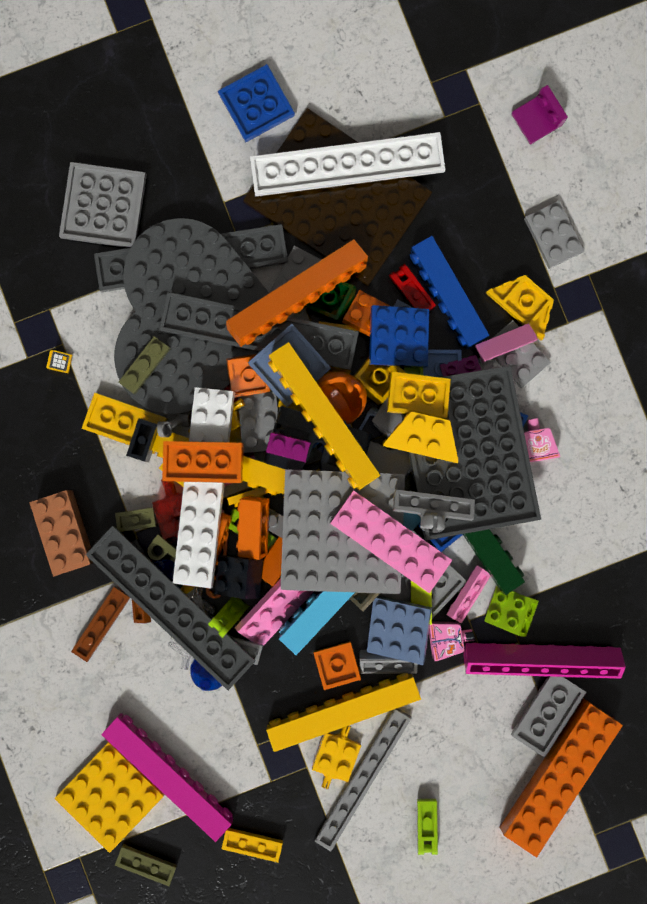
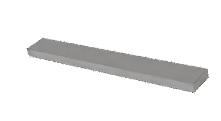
M398 708L392 710L315 837L316 843L332 851L412 719L410 715Z

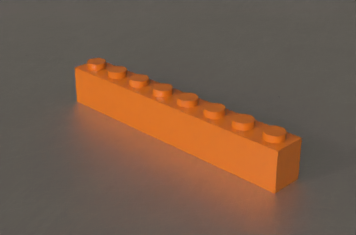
M353 239L226 321L227 330L240 347L245 344H251L260 334L268 333L272 326L277 323H283L292 313L300 312L309 302L314 303L323 293L331 292L340 282L344 283L354 273L363 271L366 268L368 255Z

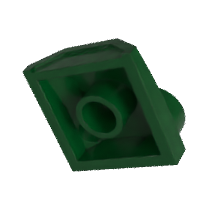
M340 282L331 292L323 293L314 303L309 302L306 304L305 308L323 315L333 322L340 323L355 298L356 287L346 282Z

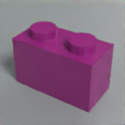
M271 432L266 452L306 462L310 441Z

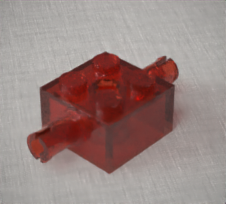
M161 479L166 496L164 499L152 502L163 539L173 536L178 537L180 520L175 518L174 514H176V510L181 512L183 493H177L174 481H162Z

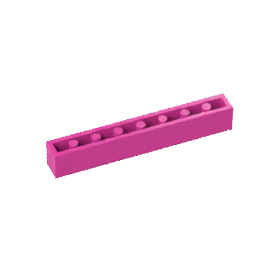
M466 643L463 654L465 674L621 679L626 668L621 648L610 646L582 647L572 645Z
M120 713L101 734L215 842L232 825V813L226 807L222 808L215 796L206 793L200 782L190 778L189 772L183 767L180 768L171 755H166L157 742H152L142 728H137L128 715Z

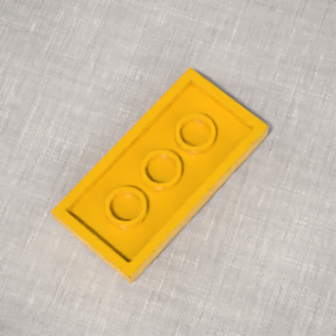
M94 392L81 429L130 445L138 418L155 424L167 421L168 418Z

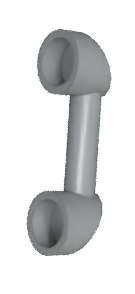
M192 411L181 413L177 419L169 422H158V435L160 437H169L172 434L173 428L177 426L190 427Z

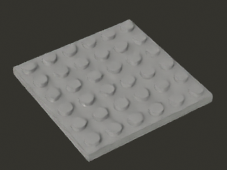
M285 469L280 590L400 594L401 573L330 524V522L354 490L403 525L404 512L393 511L394 491L404 490L405 474L379 473L381 475L379 478L358 491L357 488L353 489L347 480L349 476L346 472Z

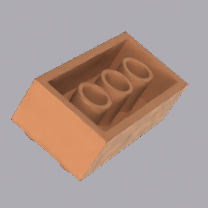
M65 490L29 502L53 577L94 563L86 556L91 546L73 490Z

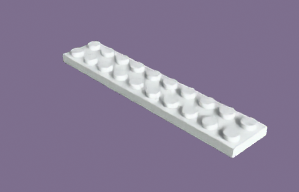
M440 132L250 156L255 197L445 172Z
M195 387L189 442L230 441L234 391ZM184 482L173 575L174 584L213 588L225 483Z

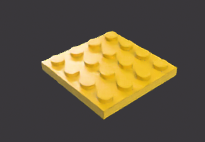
M108 742L54 799L110 853L165 794Z

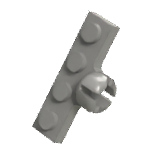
M404 490L394 491L393 511L420 515V528L423 531L429 532V529H432V533L442 532L445 529L446 518L468 521L474 519V499Z

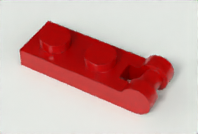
M405 264L400 266L397 272L389 274L391 281L413 308L429 309L430 311L436 306ZM406 276L407 280L402 282L400 278Z

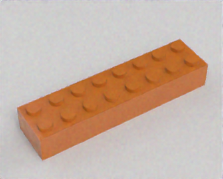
M583 698L499 828L503 835L537 858L623 725Z

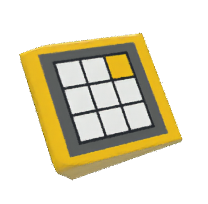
M50 350L46 368L69 374L73 355Z

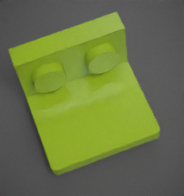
M496 586L484 621L518 636L526 637L539 601L513 591L504 595Z

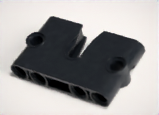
M280 406L273 432L283 431L287 436L310 441L306 462L315 443L319 442L323 446L326 445L324 439H319L313 431V428H315L311 421L307 422L300 411ZM347 426L367 455L373 434ZM325 447L320 461V471H341L336 464L337 458L334 454L330 455ZM267 452L264 459L266 464L288 470H302L306 462Z

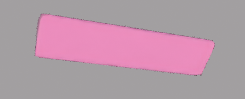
M528 323L475 346L482 363L533 343L538 338Z

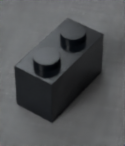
M138 418L126 456L144 462L150 461L153 452L152 448L158 433L157 424Z

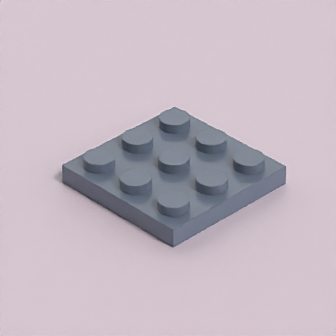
M293 324L288 326L248 362L286 407L293 403L290 397L292 393L289 388L285 389L279 381L281 377L278 372L274 373L269 367L268 362H270L269 355L289 342L316 382L331 369Z
M377 596L372 606L367 652L423 665L425 663L432 607Z

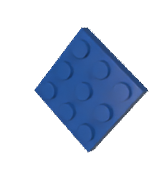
M267 64L218 91V95L245 143L295 116L292 107Z
M372 305L370 314L369 365L428 367L429 309Z

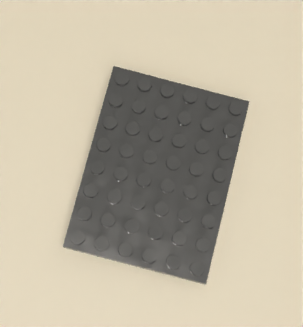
M511 366L439 377L451 379L447 419L451 422L458 463L409 452L415 490L419 493L474 499V519L468 521L446 518L445 529L442 532L432 533V529H429V532L423 531L425 541L541 520ZM401 414L402 420H404L406 414Z

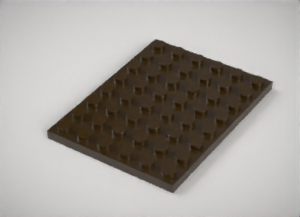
M307 108L276 153L359 142ZM411 177L256 197L253 185L243 201L276 225L282 224L285 231L324 257H327L354 239L368 255L366 268L360 273H354L352 276L366 286H369L432 192Z

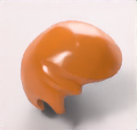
M340 371L329 372L317 382L341 419L345 420L347 424L355 421L364 411L367 400L366 389L363 383L355 376Z

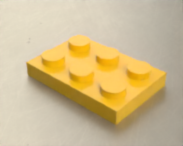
M391 372L387 412L407 415L411 410L447 419L451 379Z

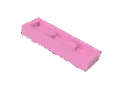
M476 566L446 615L462 624L491 577L487 571Z

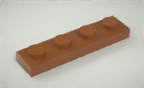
M116 586L113 587L72 649V653L86 662L90 660L130 600V597L123 590Z

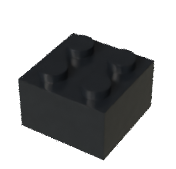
M218 555L215 594L239 599L260 598L263 559H249L238 557L237 555Z

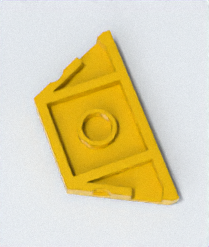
M523 275L513 281L506 282L493 289L491 288L486 292L489 297L522 325L529 323L540 341L544 339L554 299L530 278Z
M410 410L404 417V420L394 428V431L382 444L385 447L458 463L449 419Z

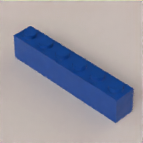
M433 236L413 246L410 251L411 260L414 264H418L421 269L419 273L422 279L428 281L430 285L429 291L433 297H437L440 302L438 306L443 314L446 313L449 318V326L452 330L455 329L459 335L457 339L460 345L468 349L489 336L486 328Z

